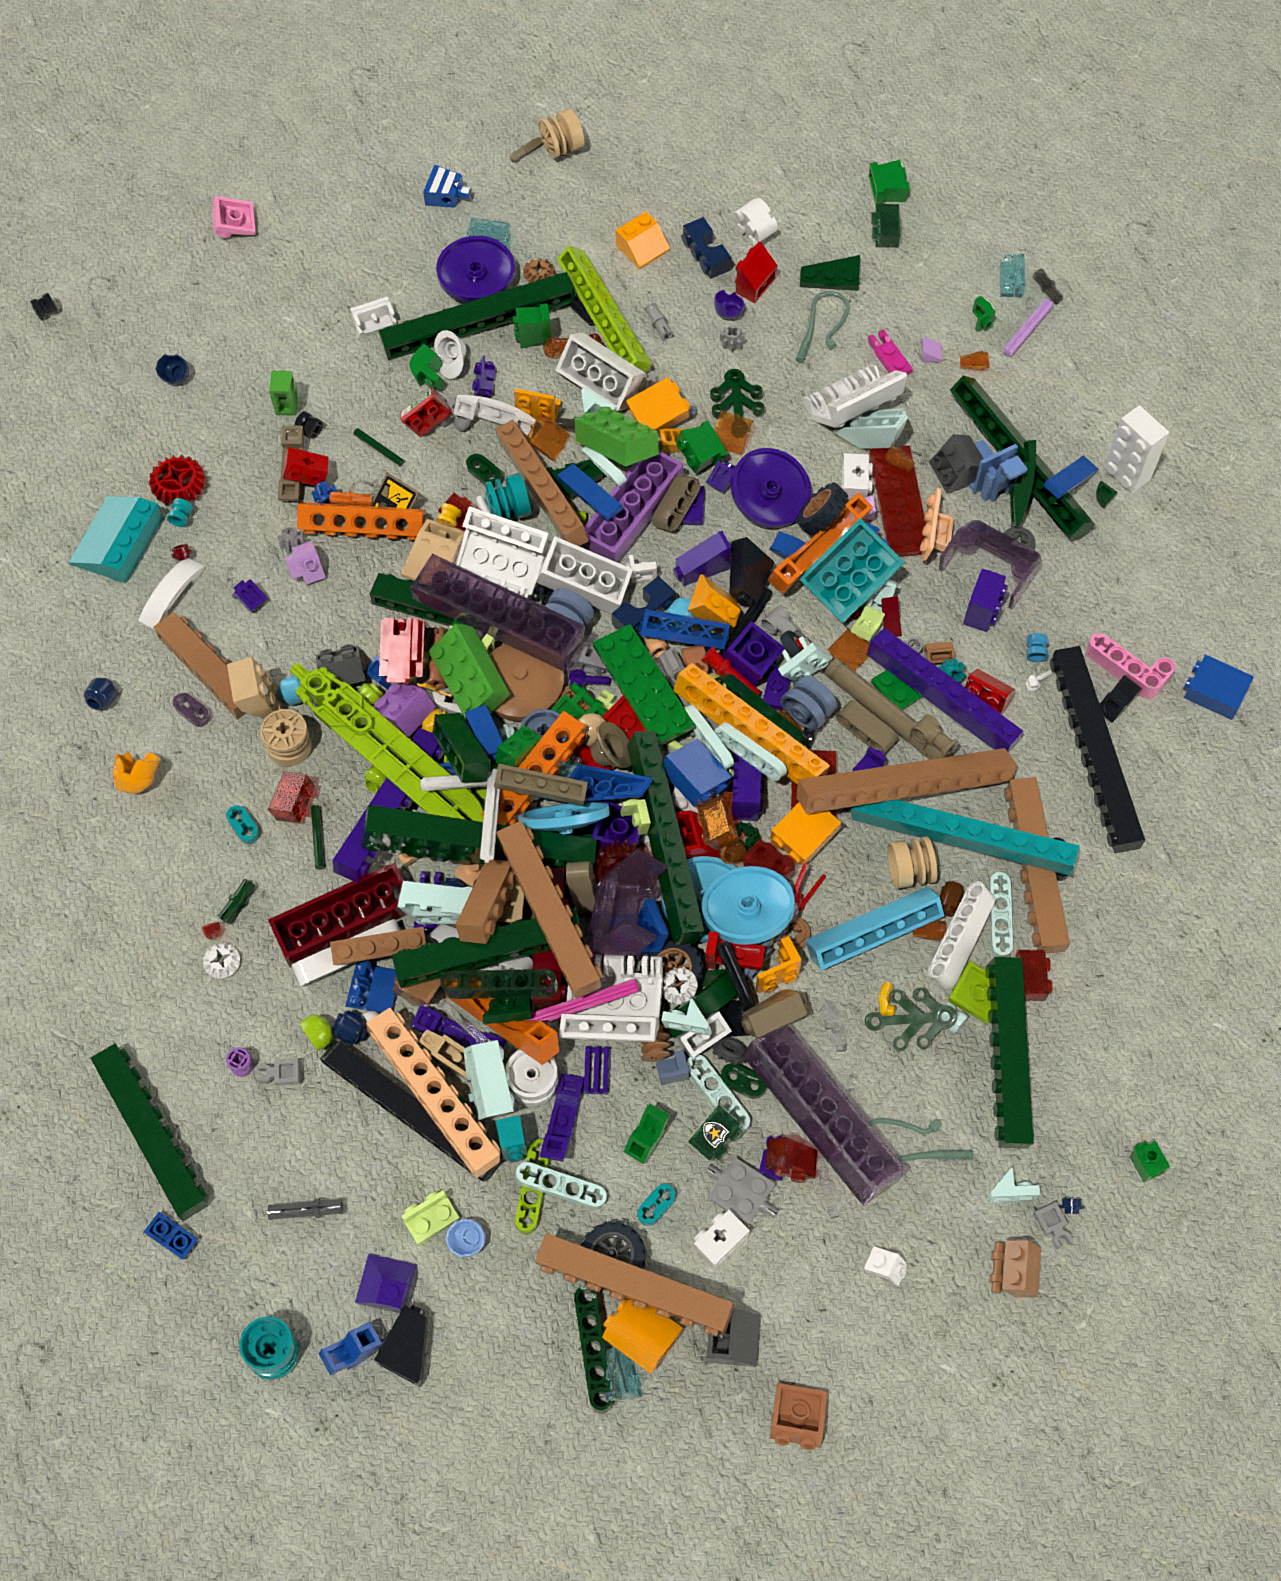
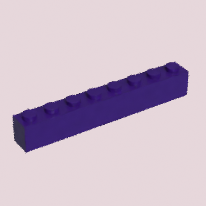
M883 628L871 640L866 655L913 690L919 692L925 699L992 749L1005 748L1009 753L1018 743L1023 733L1021 728L887 629Z
M419 728L411 739L435 762L437 759L440 760L444 752L431 732ZM400 758L398 759V760H399L400 762H402L405 766L407 765V764H406L404 761H402ZM412 768L410 769L416 776H418L420 779H423ZM386 778L369 805L405 810L411 806L413 800ZM368 807L332 860L334 873L357 883L362 876L367 875L370 863L373 859H377L381 850L376 852L368 851L366 848L361 847L363 825Z

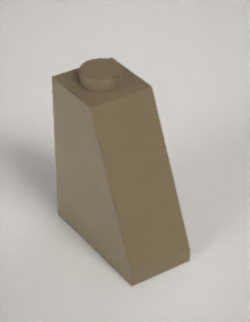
M783 989L742 1013L744 1019L742 1026L747 1034L758 1038L808 1014L799 993Z

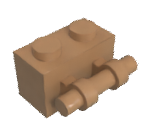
M1006 1240L1005 1244L996 1242L994 1252L991 1254V1260L993 1261V1273L990 1274L989 1282L992 1283L991 1293L1001 1294L1002 1287L1003 1291L1014 1297L1038 1298L1041 1248L1029 1240Z

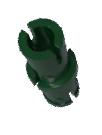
M243 879L235 893L230 894L228 897L229 901L218 917L230 924L240 908H244L246 905L245 901L256 886L251 881Z

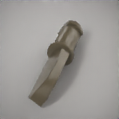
M541 137L530 140L520 149L512 152L509 157L510 160L515 162L543 143Z

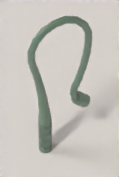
M825 291L813 299L808 329L796 357L798 363L804 361L811 342L815 319V304L818 299L826 295L839 297L843 300L846 307L838 324L826 335L825 343L828 348L832 350L836 347L835 342L830 336L840 328L849 313L850 306L845 296L838 292Z
M873 1119L868 1121L857 1135V1147L860 1155L874 1165H888L917 1159H973L972 1150L928 1151L887 1160L872 1159L864 1152L862 1136L864 1131L874 1124H893L921 1134H930L936 1132L942 1126L936 1119L928 1125V1129H921L915 1125L894 1119Z

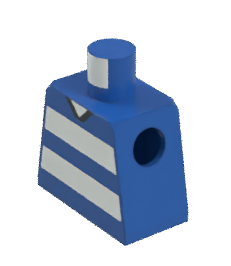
M434 165L423 191L425 205L454 208L457 206L459 198L470 199L472 190L470 187L463 186L461 174Z

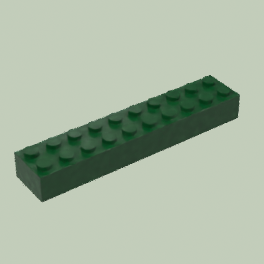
M374 805L368 806L361 840V847L366 848L368 851L384 850L389 851L393 855L404 853L411 854L415 858L431 857L440 862L451 860L457 861L461 865L478 864L483 867L485 864L484 860L480 859L483 822ZM497 824L496 832L508 826ZM531 829L534 836L532 843L534 847H540L544 859L541 860L544 866L565 868V876L567 862L591 861L592 867H594L597 839ZM496 834L494 860L508 861Z

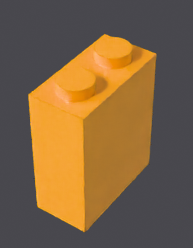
M669 377L626 400L627 408L632 417L637 422L648 425L650 428L658 431V435L659 429L671 428L689 418L690 405L686 398L682 399L680 397L678 385L675 381L671 382Z
M798 803L771 830V842L778 849L783 848L788 853L791 861L803 866L840 830L842 822L828 810L806 814L801 804Z
M624 1298L616 1310L618 1313L616 1315L611 1313L603 1326L606 1327L602 1338L651 1374L676 1343L683 1327L672 1319H666L655 1314L656 1310L653 1308L639 1309L632 1305L633 1301Z

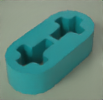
M234 805L230 807L226 812V818L234 832L244 844L255 843L259 838V831L251 817L242 806ZM236 813L240 815L242 822L239 823L233 815ZM247 827L252 832V835H246L243 828Z
M661 1184L656 1187L639 1206L637 1217L642 1225L653 1226L673 1205L675 1191L670 1185ZM668 1191L670 1200L664 1199L658 1204L657 1202L660 1199L659 1192L666 1193ZM653 1206L656 1207L653 1211V1219L650 1217L643 1218L644 1209L649 1211Z

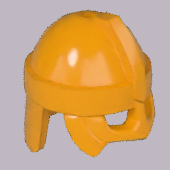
M126 752L124 755L115 754L113 778L117 789L130 794L144 791L154 781L156 770L161 761L160 757L149 752L144 760L139 759L134 764L133 757L129 752Z

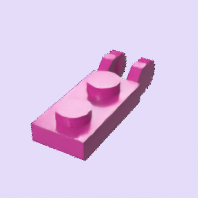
M878 331V337L882 341V345H879L877 338L873 334L867 337L869 344L874 350V354L888 373L895 370L906 372L907 375L912 373V366L893 341H890L886 331Z

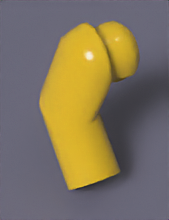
M889 982L882 984L878 995L879 1011L882 1016H893L896 1009L894 1005L888 1004L890 1000L889 994L893 990V985Z

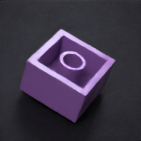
M392 684L389 690L375 702L373 708L409 738L436 706L424 689L411 684Z

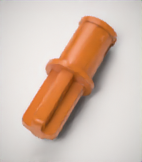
M353 491L348 493L330 492L329 501L335 504L371 506L372 497H370V494H358Z

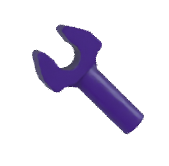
M580 669L569 672L570 686L574 682L580 687L585 684L609 685V677L585 675L583 670Z

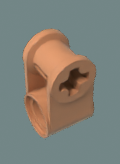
M699 645L681 649L684 667L693 663L706 674L708 673L707 663L701 661L705 655L704 646Z

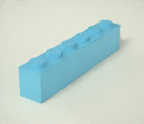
M925 887L808 938L805 942L810 959L820 970H824L944 917L941 900L929 887Z

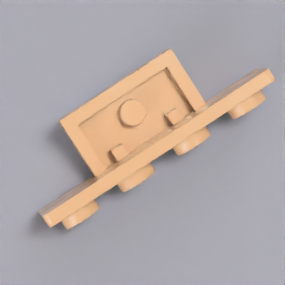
M937 488L934 494L929 495L926 503L929 509L924 517L927 523L922 532V535L925 537L920 546V551H922L921 559L925 561L933 548L947 553L951 545L954 518L938 512L941 497L940 488Z

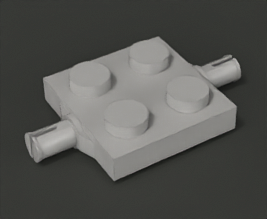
M734 1157L729 1166L722 1172L711 1164L705 1170L706 1174L716 1180L715 1187L708 1196V1199L724 1210H730L748 1226L761 1211L773 1219L779 1212L778 1209L767 1203L768 1196L775 1183L738 1158Z

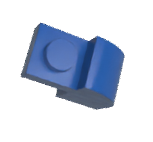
M371 1322L349 1331L343 1340L321 1349L318 1354L329 1374L333 1375L346 1368L349 1370L368 1359L378 1350L382 1342Z

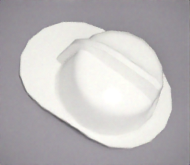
M448 330L441 331L436 336L434 343L435 352L443 364L439 369L444 377L454 379L459 376L463 369L466 345L453 332Z

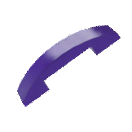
M420 1005L411 1024L412 1028L422 1034L426 1030L440 1036L445 1034L464 1048L498 1040L499 1046L503 1049L507 1042L490 1033L484 1032L483 1034L442 1017V1013Z
M561 1073L547 1134H545L540 1152L541 1158L564 1162L577 1116L584 1083L583 1077Z

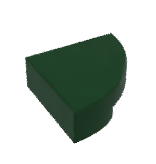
M1100 481L1096 490L1097 502L1105 509L1117 496L1118 492L1103 481Z

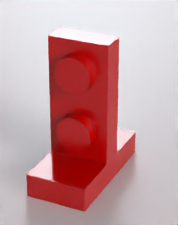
M709 931L705 952L707 969L716 970V964L724 965L717 951V945L725 941L719 939L718 932ZM729 942L740 968L762 970L765 946L756 944L741 945Z

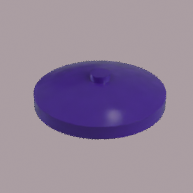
M486 236L460 238L449 244L441 252L436 264L437 278L442 289L452 298L462 302L474 301L500 291H506L511 286L515 276L514 258L510 250L496 239Z
M759 448L747 453L737 463L731 475L730 489L737 508L747 519L762 527L783 528L793 524L797 520L800 509L805 506V502L811 499V484L805 469L793 456L778 449Z

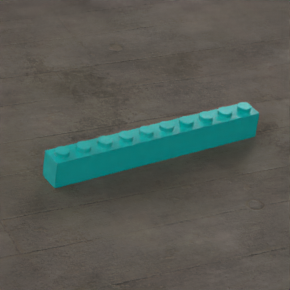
M900 800L851 807L852 820L916 837L928 836L932 841L1073 876L1080 845Z

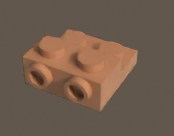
M777 1383L769 1439H775V1443L781 1446H787L791 1442L800 1444V1447L805 1450H814L815 1447L820 1448L823 1438L827 1391Z

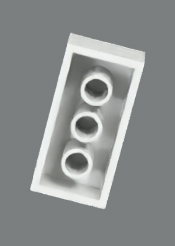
M583 332L570 334L556 367L557 372L616 407L617 411L628 409L626 400L637 394L646 374Z
M1139 405L1121 418L1104 467L1109 474L1121 482L1123 487L1134 493L1151 480L1170 432Z
M554 536L546 552L536 583L553 590L557 588L571 590L581 595L591 606L611 614L621 605L633 569Z

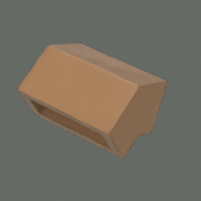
M952 641L926 643L924 654L925 658L931 663H943L945 659L953 660L955 649L953 648Z

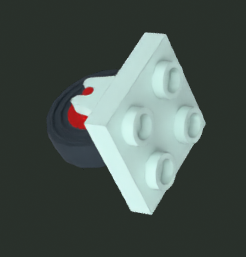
M791 630L786 631L780 636L781 643L785 648L782 653L787 662L778 670L782 676L794 682L803 675L812 677L813 673L825 668L829 661L833 659L828 650L814 643L810 644L807 638L803 636L799 638Z

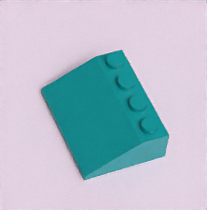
M107 496L68 563L126 584L163 518L158 503L140 497Z
M860 518L798 579L830 612L844 623L905 562Z

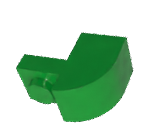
M423 344L410 360V370L417 384L421 387L425 383L430 389L434 387L439 392L445 387L441 377L435 373L443 365L438 354Z
M649 1103L645 1108L639 1125L630 1135L623 1152L644 1164L663 1137L670 1115Z

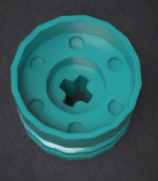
M520 473L506 476L505 487L502 486L499 479H495L496 489H494L491 481L485 482V498L491 514L502 517L501 514L503 513L505 519L508 520L511 518L510 511H514L518 519L531 515L527 490Z
M270 1316L257 1318L247 1325L239 1341L240 1354L252 1372L262 1379H280L289 1374L297 1364L300 1354L299 1344L287 1324L279 1318ZM272 1348L276 1352L272 1355L268 1352V1350Z

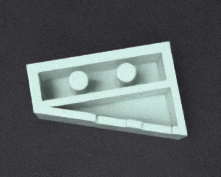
M403 881L398 907L418 924H456L473 887L461 888Z
M498 1040L471 1045L465 1048L466 1076L468 1080L471 1079L473 1093L468 1095L469 1101H474L475 1115L471 1117L475 1122L499 1118L513 1112L514 1097L509 1092V1075L507 1070L504 1069L502 1061L504 1059V1052L502 1047L499 1046Z

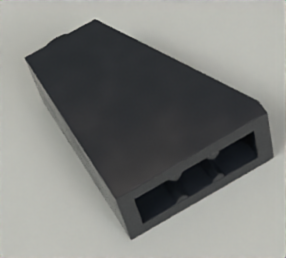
M748 537L733 540L731 543L729 594L742 606L758 603L774 564V561Z
M404 1305L374 1361L381 1367L421 1387L423 1384L429 1321L424 1316L426 1312L414 1305L411 1308Z

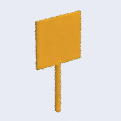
M417 683L418 686L454 698L453 695L439 691L432 685Z

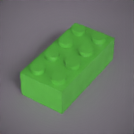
M600 407L597 411L586 412L582 416L574 418L576 442L624 466L659 455L658 431L625 416L623 413L616 412L610 407Z
M455 623L429 650L465 719V712L486 705L491 714L510 695L473 626Z

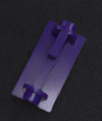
M483 356L481 361L477 362L474 367L476 378L473 381L472 390L474 391V396L481 395L482 397L490 398L493 394L494 382L491 381L494 380L495 366L491 361L485 362V356Z

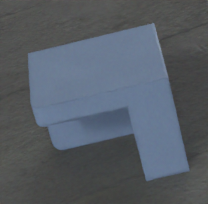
M683 1050L674 1052V1058L656 1062L661 1085L689 1079V1070Z

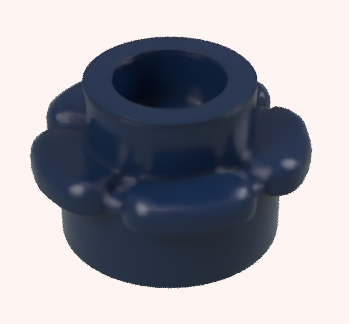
M1062 1198V1206L1060 1208L1064 1209L1065 1214H1079V1209H1084L1082 1207V1199Z

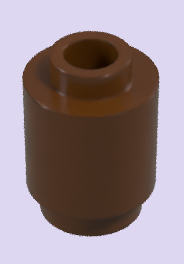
M947 881L945 886H942L940 900L944 916L953 917L964 896L963 886L958 882Z

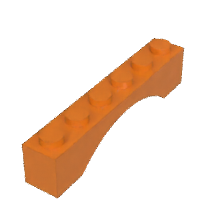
M858 492L845 504V508L840 511V515L837 518L835 517L830 525L828 524L824 530H820L805 545L777 566L771 573L768 581L782 595L786 593L799 580L798 578L860 518L864 520L873 506Z
M468 971L445 977L443 981L446 997L483 1023V1015L485 1012H488L489 1002L494 997L482 985L477 976ZM541 1020L485 1024L541 1065L559 1052L557 1032Z

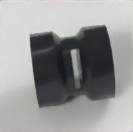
M49 293L43 294L40 299L30 301L39 319L44 318L49 312L54 313L57 311Z
M303 411L296 418L294 426H303V432L305 431L306 435L316 438L322 431L323 421L317 417L313 418L310 413Z

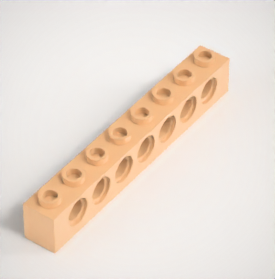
M388 1008L366 1023L368 1033L477 1179L500 1163L499 1153L501 1150L494 1140L490 1142L486 1137L487 1131L480 1121L476 1123L471 1117L473 1113L466 1103L462 1104L459 1101L457 1090L452 1084L448 1086L444 1079L446 1077L440 1067H434L430 1062L432 1058L425 1048L421 1050L417 1043L419 1041L414 1032L406 1030L404 1027L405 1021L402 1016ZM392 1033L400 1035L397 1039L388 1038ZM405 1051H411L413 1052V1055L410 1057H403L402 1053H404ZM419 1069H424L427 1071L424 1075L421 1076L415 1074V1072ZM433 1087L440 1089L437 1094L428 1092ZM450 1105L454 1107V1110L449 1113L442 1111L445 1106ZM459 1124L468 1126L465 1131L456 1130ZM480 1143L482 1147L479 1150H472L470 1145Z

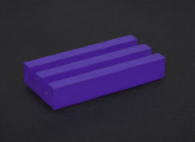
M585 1046L584 1094H608V1046H604V1048H600V1046H595V1048ZM590 1053L594 1054L593 1089L589 1088ZM599 1054H604L603 1089H598Z

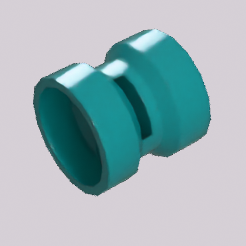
M176 498L173 500L172 510L169 511L166 519L174 526L185 527L189 520L187 516L191 514L193 505L187 500Z

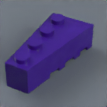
M734 753L731 820L758 821L759 813L763 814L764 800H760V793H764V780H761L762 772Z

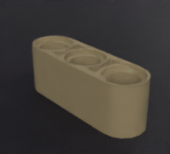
M677 475L654 512L652 518L653 525L669 531L676 530L700 490V481L695 477Z
M850 700L836 714L837 721L867 746L878 749L883 754L898 741V735L893 729L855 700Z
M591 861L567 862L566 878L577 915L598 914L601 907L600 896Z

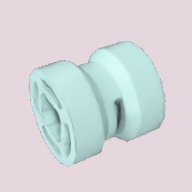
M949 1002L947 1005L953 1007L956 1011V1007ZM944 1012L941 1018L943 1021H948L950 1015ZM956 1012L957 1021L954 1026L948 1028L954 1035L961 1029L969 1017L963 1012Z

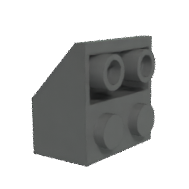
M953 434L929 463L946 493H951L975 481L980 461L984 458L971 436Z
M344 645L340 647V650L335 651L326 649L316 655L317 669L325 667L329 672L336 675V678L341 682H346L350 685L366 681L358 645ZM335 682L331 683L333 688L341 687Z
M734 1308L725 1335L718 1333L717 1337L708 1334L706 1363L756 1367L759 1315Z

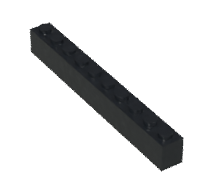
M1075 646L1055 650L1052 659H1050V668L1056 674V686L1063 695L1062 704L1069 714V726L1075 732V744L1077 748L1080 747L1082 753V765L1088 771V784L1090 787H1093L1095 793L1094 802L1100 808L1101 823L1103 826H1106L1108 832V844L1113 848L1114 854L1141 849L1145 842V837L1081 647Z

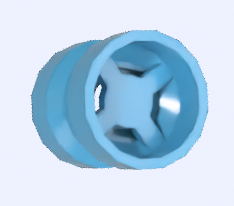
M1033 633L1027 636L1026 645L1029 647L1026 651L1027 660L1031 662L1047 660L1048 650L1046 647L1048 646V636L1042 633Z

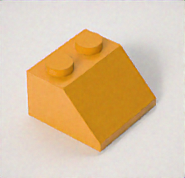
M647 211L615 230L616 246L639 270L670 251V247L658 222Z
M700 575L687 611L697 618L729 623V629L734 628L741 610L735 599L706 576ZM715 627L713 630L719 633L724 628Z

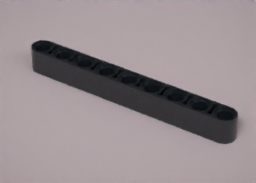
M334 1040L320 1057L323 1064L471 1173L415 1097L343 1044ZM473 1143L470 1145V1148L472 1150H479L481 1146ZM497 1165L482 1174L478 1179L485 1182Z

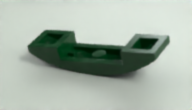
M727 971L716 977V981L692 997L705 1019L737 995ZM690 1000L683 1005H678L673 1010L681 1011L687 1015ZM667 1028L673 1038L686 1032Z

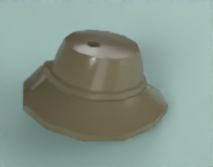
M601 723L597 727V739L591 745L590 750L595 762L604 767L613 766L624 769L631 765L627 748L629 740L624 732L614 723Z

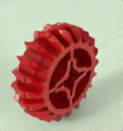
M173 454L171 459L165 457V461H158V467H153V472L149 473L151 492L165 506L169 503L172 505L173 500L176 498L184 499L188 502L192 499L197 501V495H202V489L205 488L206 477L203 468L196 460H192L190 456L185 458L181 454L179 458H176Z

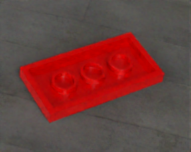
M624 696L602 716L606 722L614 723L618 726L628 740L631 739L634 732L645 731ZM584 744L577 745L570 758L576 765L581 764L608 770L615 768L613 766H600L596 763L590 751L591 747Z

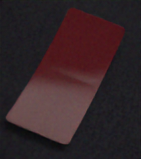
M898 596L882 598V612L885 614L883 618L884 628L896 637L902 636Z

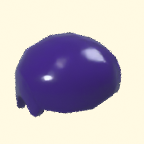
M721 290L714 297L715 310L720 317L731 319L743 313L745 303L735 292L729 295L725 290Z

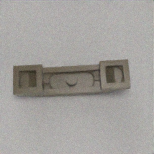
M282 426L281 479L278 484V501H299L302 483L283 479L282 473L283 461L288 447L304 450L303 426Z

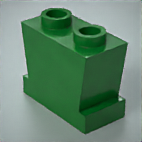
M896 160L878 165V162L870 163L868 178L875 205H883V202H906L907 194L910 193V185L905 180L906 170L905 167H902L901 161Z
M540 304V307L516 308V316H513L515 340L520 341V348L544 343V346L552 345L548 304Z
M709 421L702 422L700 427L681 430L676 439L678 449L682 451L688 466L692 468L695 474L712 464L716 466L718 461L723 463L728 455Z
M522 726L497 747L496 762L492 766V770L498 769V764L519 767L542 737L527 726Z

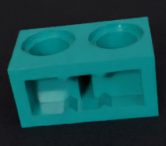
M520 1115L496 1120L504 1161H521L523 1157L527 1156V1149Z

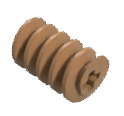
M660 1012V1025L655 1042L641 1041L643 1045L641 1047L642 1061L658 1062L671 1056L669 1051H664V1049L670 1047L669 1042H664L665 1039L670 1038V1034L663 1032L668 1029L661 1021L662 1012Z

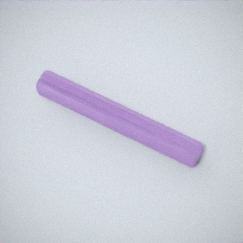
M1049 299L1042 301L1005 345L1004 354L1012 356L1052 309V301Z

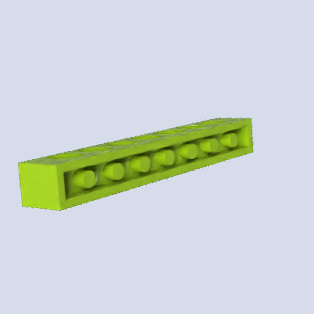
M568 245L557 258V261L562 270L568 273L574 290L607 346L612 352L643 372H646L652 366L651 361L585 251Z

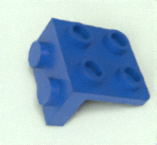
M645 899L639 914L608 916L605 920L619 954L661 952L669 935L668 927L664 924L661 911L654 899Z

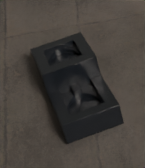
M1124 675L1113 690L1108 692L1100 702L1104 717L1113 723L1143 688L1127 675Z

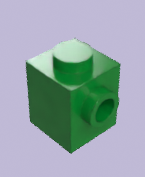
M1144 1141L1134 1147L1135 1151L1129 1157L1144 1183L1164 1174L1170 1168L1156 1141L1150 1144Z

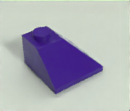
M368 1254L355 1303L400 1313L404 1305L406 1306L416 1264Z

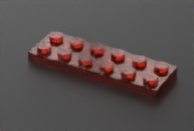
M910 445L869 449L870 463L873 464L872 474L885 540L899 557L922 555L920 546L925 537L922 535L926 522L924 520Z

